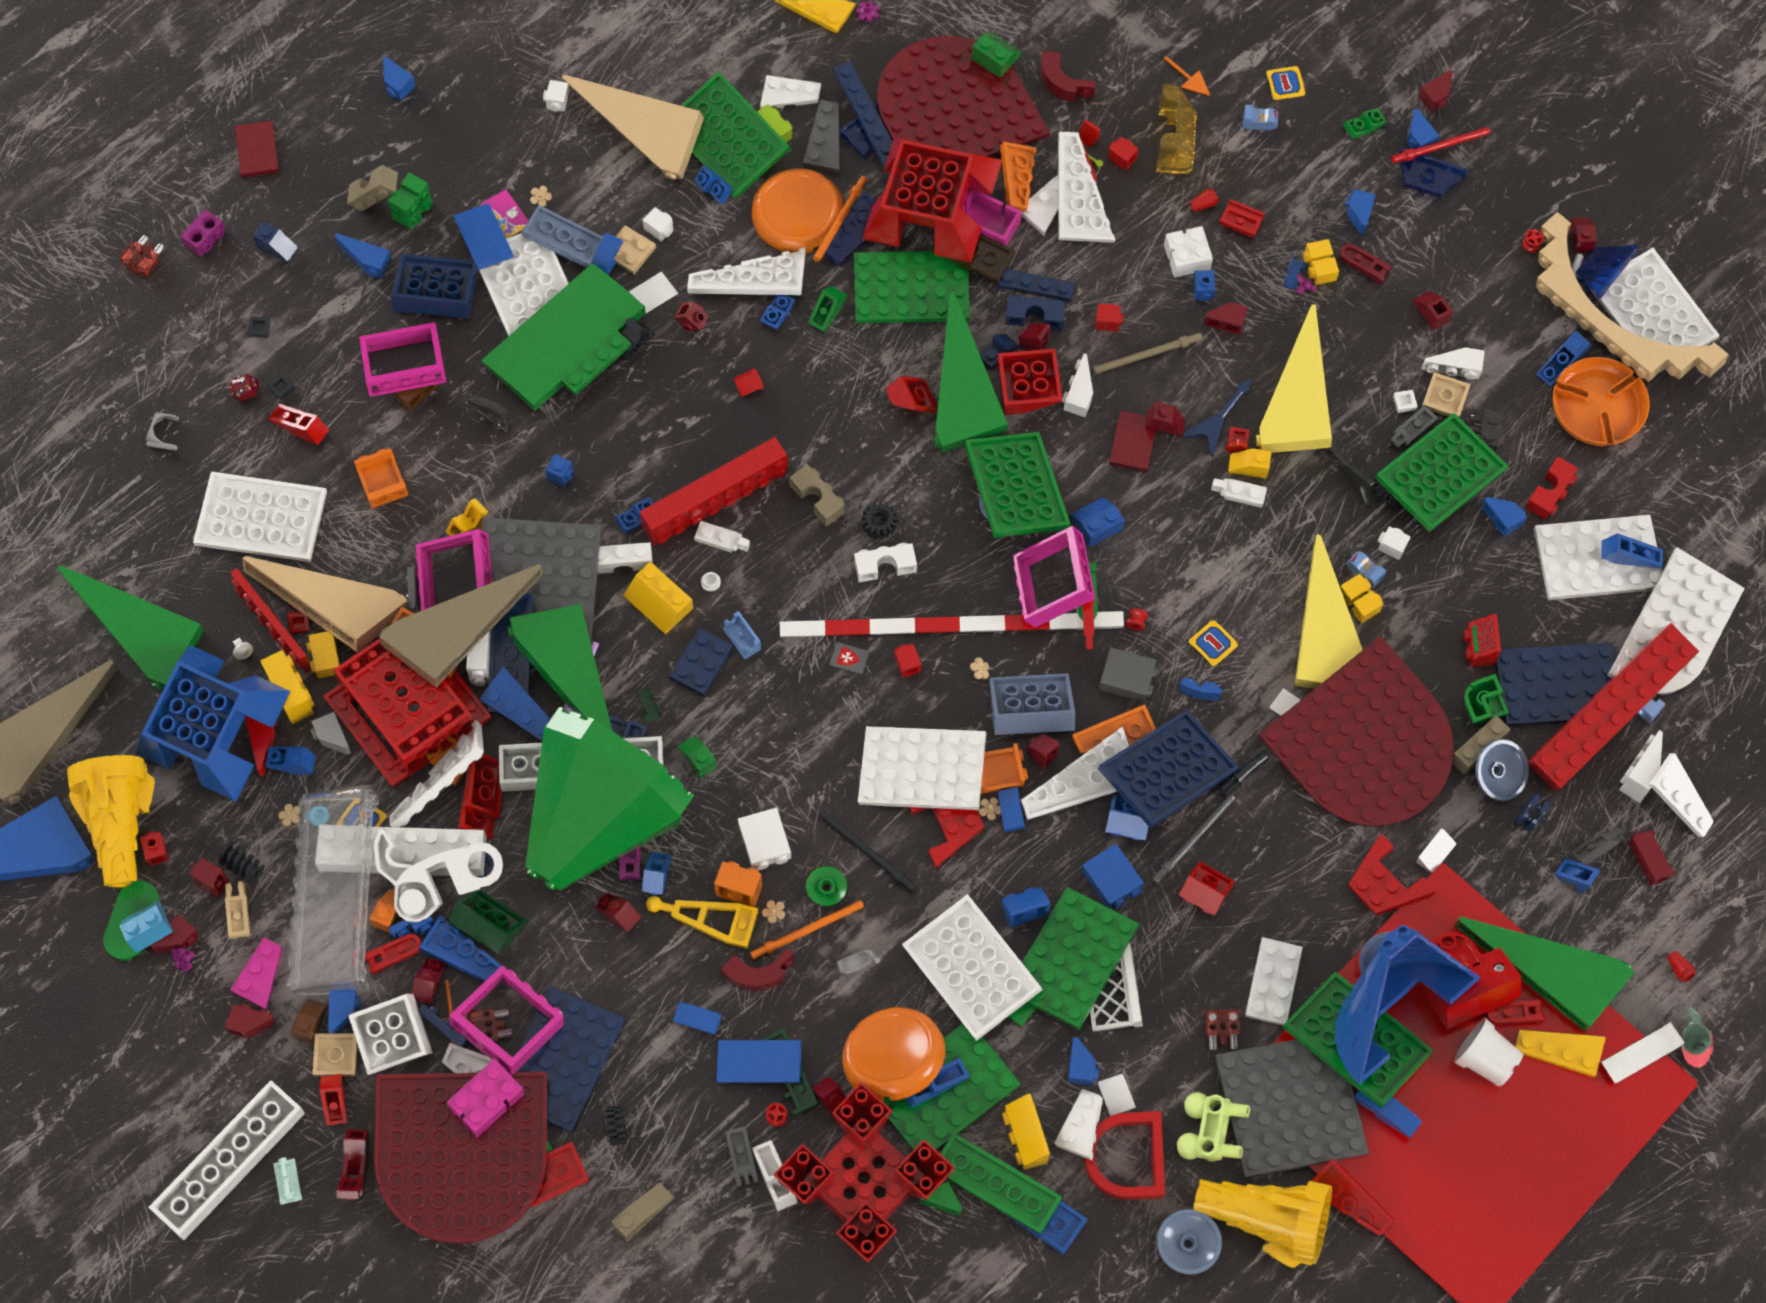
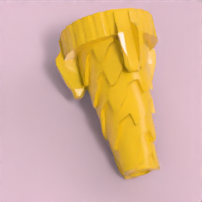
M103 756L72 764L67 769L70 790L69 798L83 823L87 824L88 832L91 833L93 846L97 851L98 867L102 868L104 886L127 887L137 880L135 851L138 850L136 840L138 833L137 815H139V811L142 814L149 813L155 780L148 774L147 764H145L144 759L138 756Z
M1200 1179L1193 1210L1202 1212L1210 1218L1226 1221L1228 1226L1241 1228L1247 1233L1259 1236L1270 1242L1263 1246L1262 1251L1288 1267L1295 1268L1301 1263L1307 1265L1317 1263L1330 1213L1332 1186L1309 1181L1307 1186L1301 1185L1289 1188L1273 1185L1256 1186L1247 1184V1186L1224 1181L1220 1184Z

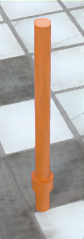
M861 176L857 184L850 190L849 198L813 257L815 261L819 262L854 202L861 196L862 189L867 182L865 176Z
M859 900L773 942L770 940L764 943V946L750 952V955L754 960L767 953L772 954L776 952L777 948L864 908V905Z

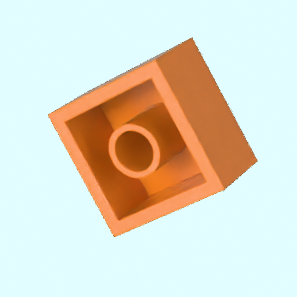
M722 861L714 883L715 896L755 907L762 889V874L751 867L745 869L739 867L740 865L735 862L728 861L726 863Z

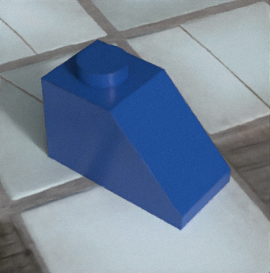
M385 56L383 58L386 92L392 98L396 97L401 101L415 87L414 77Z
M1418 108L1413 112L1407 139L1409 148L1413 150L1437 143L1439 137L1438 133Z
M1354 189L1352 196L1348 195L1345 206H1348L1347 215L1360 235H1364L1375 194Z
M1487 497L1481 506L1504 537L1523 526L1527 518L1524 510L1518 507L1515 502Z
M651 851L644 869L642 892H648L651 895L663 894L671 861L670 854Z
M355 990L329 991L328 1031L330 1034H339L350 1023L348 1015L356 1013L357 1009L361 1008V997L357 995Z
M1073 1037L1067 1083L1093 1086L1094 1080H1098L1099 1076L1096 1060L1077 1037Z

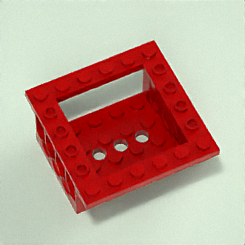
M380 638L335 668L334 673L339 685L323 695L324 700L392 788L430 763V760L424 755L427 753L435 754L438 748L440 753L452 746L453 743L446 740L447 736L459 741L463 734L468 735L473 729L471 725L475 720L483 726L492 719V716L456 670L450 678L446 677L435 687L381 645ZM392 674L396 675V679L393 682L385 680ZM400 689L408 690L407 695L404 697L397 696V692ZM356 700L358 704L361 706V708L365 711V713L368 715L371 721L375 724V726L382 733V735L385 737L388 743L392 746L397 758L396 760L388 752V750L378 739L375 733L371 730V728L361 717L358 711L354 708L351 702ZM412 704L420 706L416 712H410L408 709Z

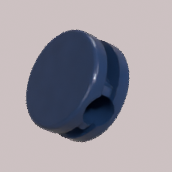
M1538 792L1529 798L1515 819V823L1518 825L1528 820L1524 826V829L1528 832L1537 825L1550 805L1548 799H1544L1538 804L1541 798V794Z

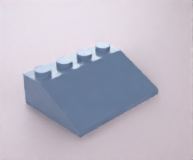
M1069 673L989 678L994 735L1075 731V708Z

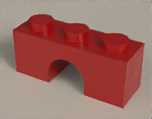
M1557 457L1545 477V480L1549 481L1554 489L1547 490L1538 486L1525 508L1546 520L1549 514L1553 516L1558 508L1556 503L1558 500L1563 501L1568 493L1566 490L1567 486L1570 485L1572 487L1578 477L1575 475L1578 468Z

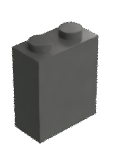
M1110 647L1099 690L1145 703L1146 697H1151L1154 685H1150L1152 678L1156 679L1159 668L1155 667L1157 660Z

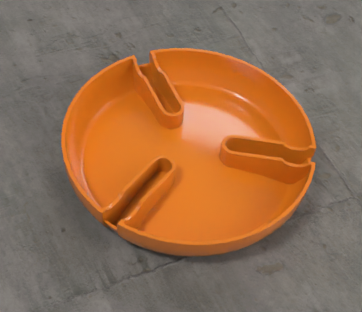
M803 168L787 169L772 175L758 188L752 203V222L758 235L771 247L782 252L789 251V253L798 252L799 248L805 247L806 253H811L813 248L820 247L843 208L844 201L836 185L821 173ZM843 223L841 224L840 228L838 229L837 233L835 234L833 240L836 238V236L839 234L840 230L842 229Z
M1604 357L1585 358L1569 365L1558 377L1553 390V409L1561 426L1579 441L1595 446L1617 445L1632 438L1644 425L1650 407L1647 389L1641 378L1638 377L1636 379L1633 376L1634 371L1625 364Z
M905 1007L879 1010L860 1021L854 1030L850 1032L842 1053L844 1073L854 1089L861 1082L881 1101H884V1097H890L891 1101L901 1100L920 1092L936 1078L945 1059V1041L935 1022L917 1010Z

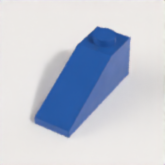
M336 233L337 245L365 273L371 277H384L392 260L389 250Z
M1619 533L1601 542V558L1623 565L1650 568L1663 567V549Z

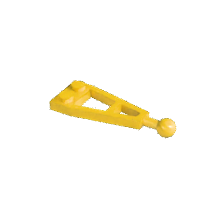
M651 896L646 901V908L650 912H657L659 910L671 912L673 919L726 944L748 949L759 911L758 908L739 903L675 900L673 905L662 902L657 896ZM681 908L700 909L697 921L680 914ZM708 910L736 911L729 936L704 925Z

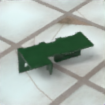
M646 683L647 688L636 694L646 710L645 713H642V717H644L646 723L662 717L656 700H654L655 705L653 704V694Z

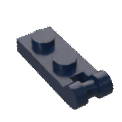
M423 1004L418 1011L455 1044L463 1048L470 1046L471 1042L454 1030L450 1025L449 1019L443 1020L439 1017L441 1012L433 1005L428 1007Z

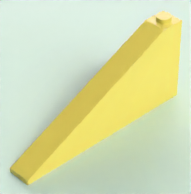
M1315 304L1310 307L1260 425L1259 435H1256L1257 447H1261V450L1274 453L1331 447L1332 436Z
M1316 535L1314 541L1294 685L1310 689L1318 687L1363 650L1321 535Z

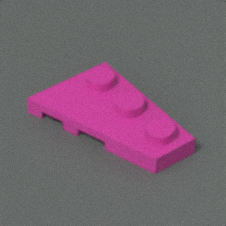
M264 937L231 987V992L267 1010L283 948Z

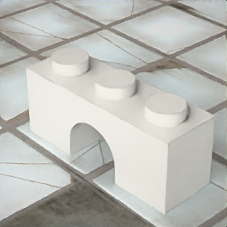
M651 543L600 546L598 574L614 573V569L619 566H629L633 568V571H640L649 562L653 564Z
M900 543L893 547L882 546L876 550H860L854 553L858 582L878 579V567L884 563L892 564L896 569L897 576L917 572V562L912 543Z

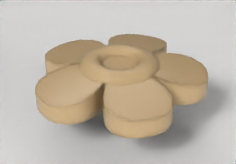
M541 186L539 190L537 188L531 190L533 196L530 198V201L534 205L538 203V205L545 207L546 201H550L552 195L547 193L546 186Z
M976 658L975 662L970 665L971 670L975 672L974 677L978 680L981 678L987 679L989 677L987 671L989 670L988 663H983L981 658Z
M991 798L990 803L987 799H983L980 802L982 808L979 809V814L982 817L987 815L988 820H995L996 814H1001L996 798Z
M287 804L284 807L285 811H281L278 817L280 820H283L284 826L289 827L292 822L297 824L301 820L298 816L301 814V808L299 806L293 808L291 804Z
M772 900L768 901L766 904L768 909L762 910V915L766 918L768 917L769 923H776L777 918L782 920L785 917V912L782 911L785 906L782 902L775 904Z

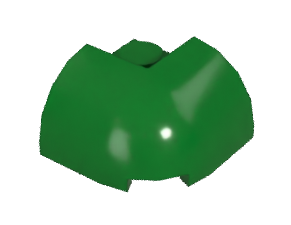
M1496 674L1474 681L1465 691V708L1474 726L1487 724L1495 716L1500 718L1509 714L1502 697L1503 690Z

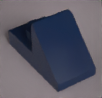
M1007 334L994 335L992 343L979 354L982 362L992 370L997 366L998 353L1014 352L1019 346Z

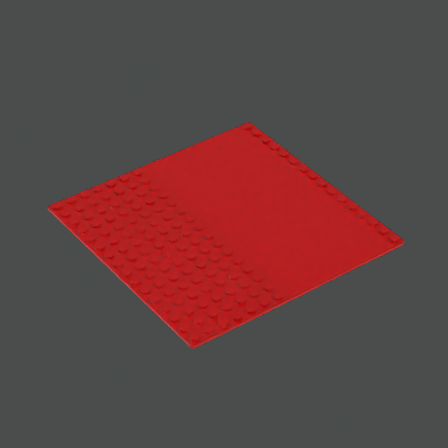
M1441 863L1426 879L1436 890L1435 894L1424 896L1415 902L1403 904L1373 936L1383 932L1394 931L1399 926L1406 925L1410 929L1422 934L1428 941L1434 943L1437 937L1445 933L1457 932L1465 935L1454 926L1460 916L1516 932L1526 933L1451 868ZM1471 940L1481 955L1488 953ZM1447 941L1444 942L1443 945L1451 946L1453 945V943ZM1362 948L1338 973L1353 986L1361 976L1359 957ZM1521 980V997L1513 1001L1542 1000L1543 1007L1541 1009L1542 1014L1545 1015V1022L1494 1025V1029L1512 1045H1515L1519 1030L1602 1036L1606 1038L1595 1077L1523 1055L1519 1065H1515L1512 1070L1513 1074L1502 1086H1497L1468 1067L1463 1068L1453 1062L1464 1040L1483 1018H1486V1013L1447 1029L1428 1002L1427 988L1422 982L1415 985L1386 1011L1434 1050L1432 1055L1393 1095L1396 1100L1422 1120V1123L1411 1138H1408L1376 1118L1373 1112L1356 1101L1369 1154L1339 1160L1338 1162L1395 1219L1382 1234L1458 1303H1507L1698 1085L1692 1076L1667 1055L1625 1079L1614 1083L1601 1062L1645 1038V1036L1611 1006L1608 1005L1585 1032ZM1528 1008L1529 1014H1534L1533 1009ZM1285 1030L1272 1044L1296 1040V1038ZM1352 1085V1089H1353V1093H1354V1097H1355L1356 1093H1357L1359 1090ZM1328 1163L1308 1167L1317 1175Z

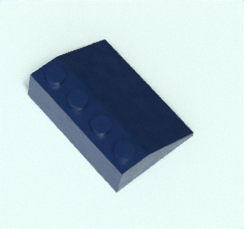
M402 254L391 294L393 311L469 319L477 273L474 261Z

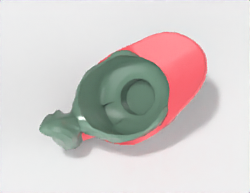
M1690 1007L1687 1013L1690 1023L1682 1033L1684 1044L1681 1047L1687 1063L1693 1067L1700 1068L1708 1062L1713 1052V1036L1709 1029L1701 1024L1700 1015Z

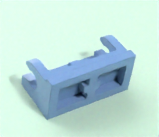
M737 611L734 613V618L731 621H728V619L724 621L723 631L745 660L761 650V641L741 613Z

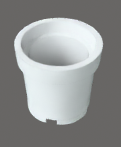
M1483 1018L1464 1040L1453 1062L1463 1068L1468 1067L1497 1086H1502L1513 1074L1512 1070L1515 1065H1519L1524 1054L1494 1029L1495 1026L1489 1020Z

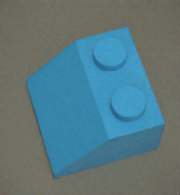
M159 900L128 916L120 923V929L126 942L136 953L173 933Z

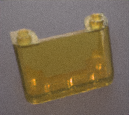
M1163 84L1159 115L1162 116L1163 114L1167 118V124L1176 125V133H1166L1161 137L1156 172L1189 173L1193 169L1195 158L1196 111L1177 85Z

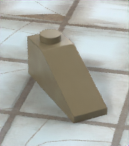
M658 1183L612 1220V1226L628 1242L663 1210L674 1197L661 1183Z

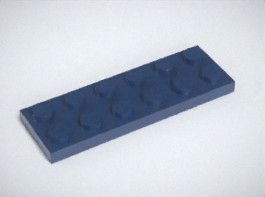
M524 594L491 629L489 685L504 666L528 695H530L531 663L515 646L513 637L508 636L507 626L510 625V617L533 613L532 594ZM488 705L489 713H499Z

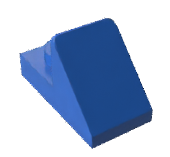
M1565 858L1555 875L1560 880L1574 884L1579 893H1582L1592 885L1600 870Z

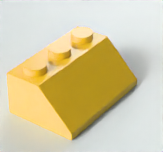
M651 562L636 574L623 595L628 602L665 635L693 609L692 599Z
M1027 1094L1005 1105L1004 1113H1002L1004 1124L1009 1125L1011 1131L1008 1133L1010 1143L1016 1146V1162L1018 1165H1022L1023 1170L1047 1164L1050 1155L1031 1094Z

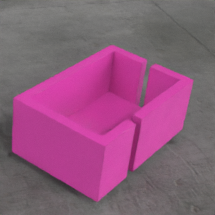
M969 191L963 211L981 227L980 234L1007 246L1021 223L1022 211L1007 204L1004 216H1002L1003 202L984 193Z
M494 1058L447 1101V1106L460 1121L463 1120L464 1125L477 1138L507 1111L504 1101L506 1100L507 1105L511 1107L524 1095V1090Z

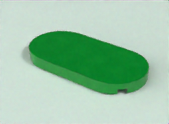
M134 881L132 884L124 887L118 895L103 938L106 951L117 960H130L144 950L142 949L136 953L123 936L120 923L123 919L157 900L160 901L156 888L146 881Z

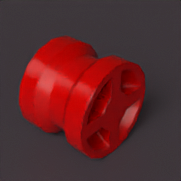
M1537 229L1527 231L1522 242L1523 248L1530 253L1537 252L1544 240L1543 233Z
M1138 608L1129 609V619L1126 620L1125 626L1131 630L1143 631L1145 627L1144 621L1147 620L1148 613Z
M773 1103L769 1105L766 1110L768 1124L773 1127H781L786 1123L787 1110L782 1104Z

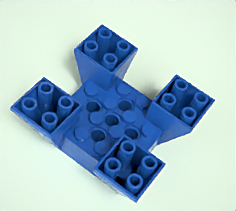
M190 645L177 661L141 733L136 754L171 770L178 754L182 753L192 759L202 786L236 802L254 764L228 753V750L245 716L273 728L291 691L256 675L232 683H225L216 678L224 660Z

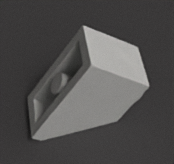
M334 712L311 721L314 728L310 730L314 740L319 739L324 747L347 755L351 754Z

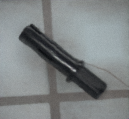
M1259 751L1239 770L1232 773L1218 787V791L1224 796L1237 786L1240 787L1246 778L1269 760L1267 755Z

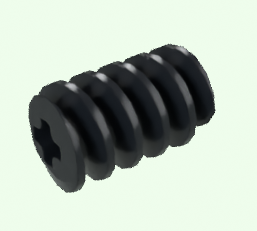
M231 841L220 854V865L225 866L227 870H232V873L238 875L240 879H245L247 884L255 882L262 874L265 865L258 867L260 864L259 859L252 862L254 856L249 855L246 858L247 851L243 850L239 853L241 846H236L233 849L235 843Z

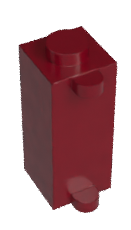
M1641 830L1632 835L1628 845L1650 886H1654L1668 880L1677 873L1671 869L1654 837V830L1647 832Z

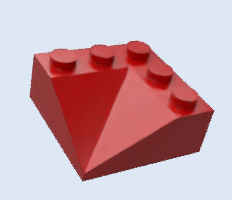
M1056 349L998 353L997 368L1004 415L1024 414L1062 402Z

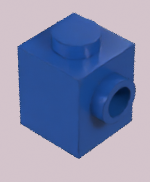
M1197 270L1194 272L1193 287L1195 300L1208 301L1214 299V270Z
M556 454L553 455L545 469L547 480L562 487L566 486L574 474L572 462Z

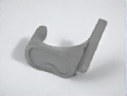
M155 413L146 437V445L176 451L178 448L176 445L164 443L155 436L153 427L156 423L162 421L163 418L179 421V417L173 414Z
M865 950L838 960L837 965L840 973L851 974L868 967L873 961L876 964L879 963L880 958L872 950Z

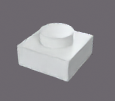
M1413 390L1394 393L1393 398L1397 413L1417 409Z

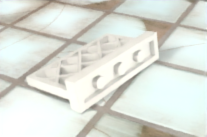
M1130 943L1115 968L1122 973L1123 978L1118 984L1109 978L1108 982L1114 985L1115 988L1109 996L1102 991L1101 994L1106 997V1000L1100 1007L1094 1004L1090 1011L1093 1032L1129 1026H1143ZM1118 989L1124 992L1126 996L1121 1004L1112 998ZM1109 1000L1118 1006L1112 1016L1103 1010ZM1122 1009L1128 1013L1129 1021L1119 1022L1115 1019V1016ZM1100 1012L1109 1017V1020L1104 1025L1096 1026V1017Z

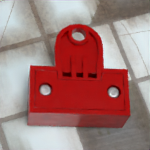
M1449 932L1436 938L1433 944L1480 976V979L1451 1005L1426 986L1427 1000L1447 1029L1521 997V976L1500 947L1481 955L1473 942L1461 933ZM1449 941L1452 942L1453 945L1445 946L1443 945V943Z

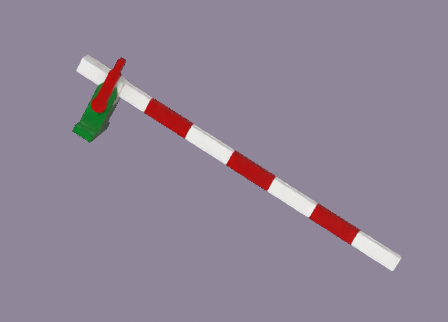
M1089 563L1095 599L1077 607L1076 613L1062 614L1036 628L1027 623L1023 615L780 622V637L1083 629V635L1086 636V649L1092 650L1094 629L1123 628L1124 617L1123 611L1098 612L1096 563Z

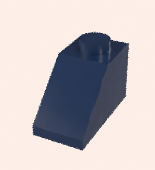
M264 221L253 234L256 247L287 263L290 262L299 249L282 231Z

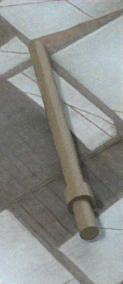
M1201 333L1188 337L1185 335L1179 337L1178 340L1095 366L1093 370L1095 374L1172 349L1185 348L1191 343L1203 340V336Z

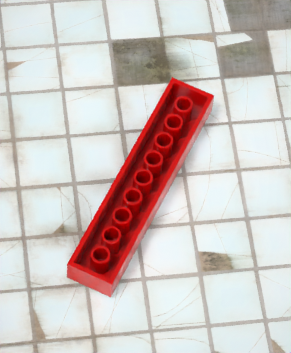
M1672 623L1664 626L1527 761L1528 765L1553 791L1561 789L1700 651Z

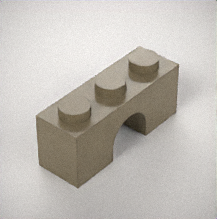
M381 165L371 171L370 181L359 178L352 182L349 186L347 204L357 210L364 211L395 193L398 172Z
M807 464L789 477V486L801 499L809 494H815L821 498L814 505V514L826 527L844 514L845 503L840 496L836 497L832 492L831 486L820 479V474L815 468L811 469Z
M1495 716L1453 754L1452 764L1465 775L1476 765L1478 756L1483 748L1493 741L1504 740L1511 729Z

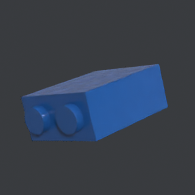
M1117 844L1082 865L1081 872L1104 905L1110 909L1113 907L1117 909L1125 903L1124 900L1129 897L1135 898L1142 893L1144 882Z

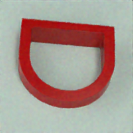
M1161 1111L1120 1113L1105 1119L1097 1125L1095 1131L1096 1141L1093 1143L1092 1149L1093 1159L1084 1158L1085 1170L1092 1183L1101 1192L1116 1199L1162 1200L1165 1196ZM1119 1126H1149L1153 1186L1123 1187L1108 1181L1100 1173L1095 1161V1148L1099 1138L1108 1130Z

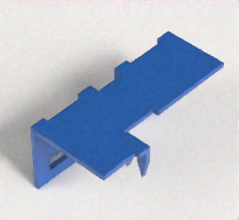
M1293 253L1284 286L1296 289L1298 282L1296 276L1300 270H1306L1307 263L1293 259Z

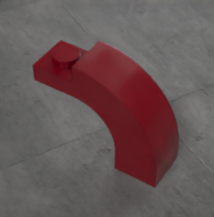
M1042 51L1041 77L1050 92L1070 102H1075L1076 96L1083 98L1094 97L1096 81L1077 80L1066 76L1060 67L1061 53Z
M787 948L772 964L764 968L750 967L734 955L720 969L721 975L740 989L748 991L768 990L786 979L785 972L782 970L786 971L794 963V953Z
M347 1129L344 1137L343 1171L337 1188V1198L353 1200L359 1199V1196L363 1195L368 1166L369 1130Z

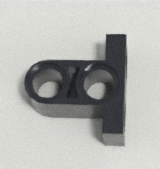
M628 317L625 321L627 326L621 333L631 343V347L621 355L626 361L630 360L647 339L652 340L656 335L642 322Z

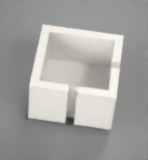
M1202 226L1187 229L1184 234L1183 231L1166 234L1164 247L1168 260L1170 259V266L1174 277L1193 274L1197 270L1211 269L1213 258Z

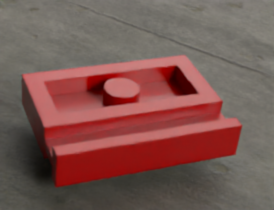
M1230 199L1219 224L1254 238L1265 213Z

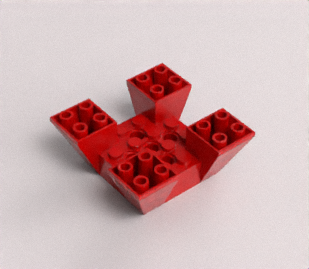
M894 137L884 167V172L890 173V177L885 191L872 206L862 239L899 247L907 222L935 228L934 254L936 256L971 263L981 227L963 211L965 200L969 190L992 195L1002 160Z
M860 1082L832 1112V1115L845 1134L836 1146L820 1160L802 1144L773 1176L804 1205L818 1199L827 1205L845 1222L836 1234L869 1263L897 1232L886 1220L909 1196L927 1200L955 1170V1167L924 1139L907 1158L879 1134L892 1110ZM880 1160L884 1163V1166L876 1168L873 1166V1163ZM849 1161L854 1164V1167L852 1169H845L843 1164ZM861 1176H867L870 1181L863 1184L858 1179ZM882 1190L886 1195L883 1198H877L874 1192ZM847 1191H852L855 1193V1197L847 1199L844 1197V1194Z

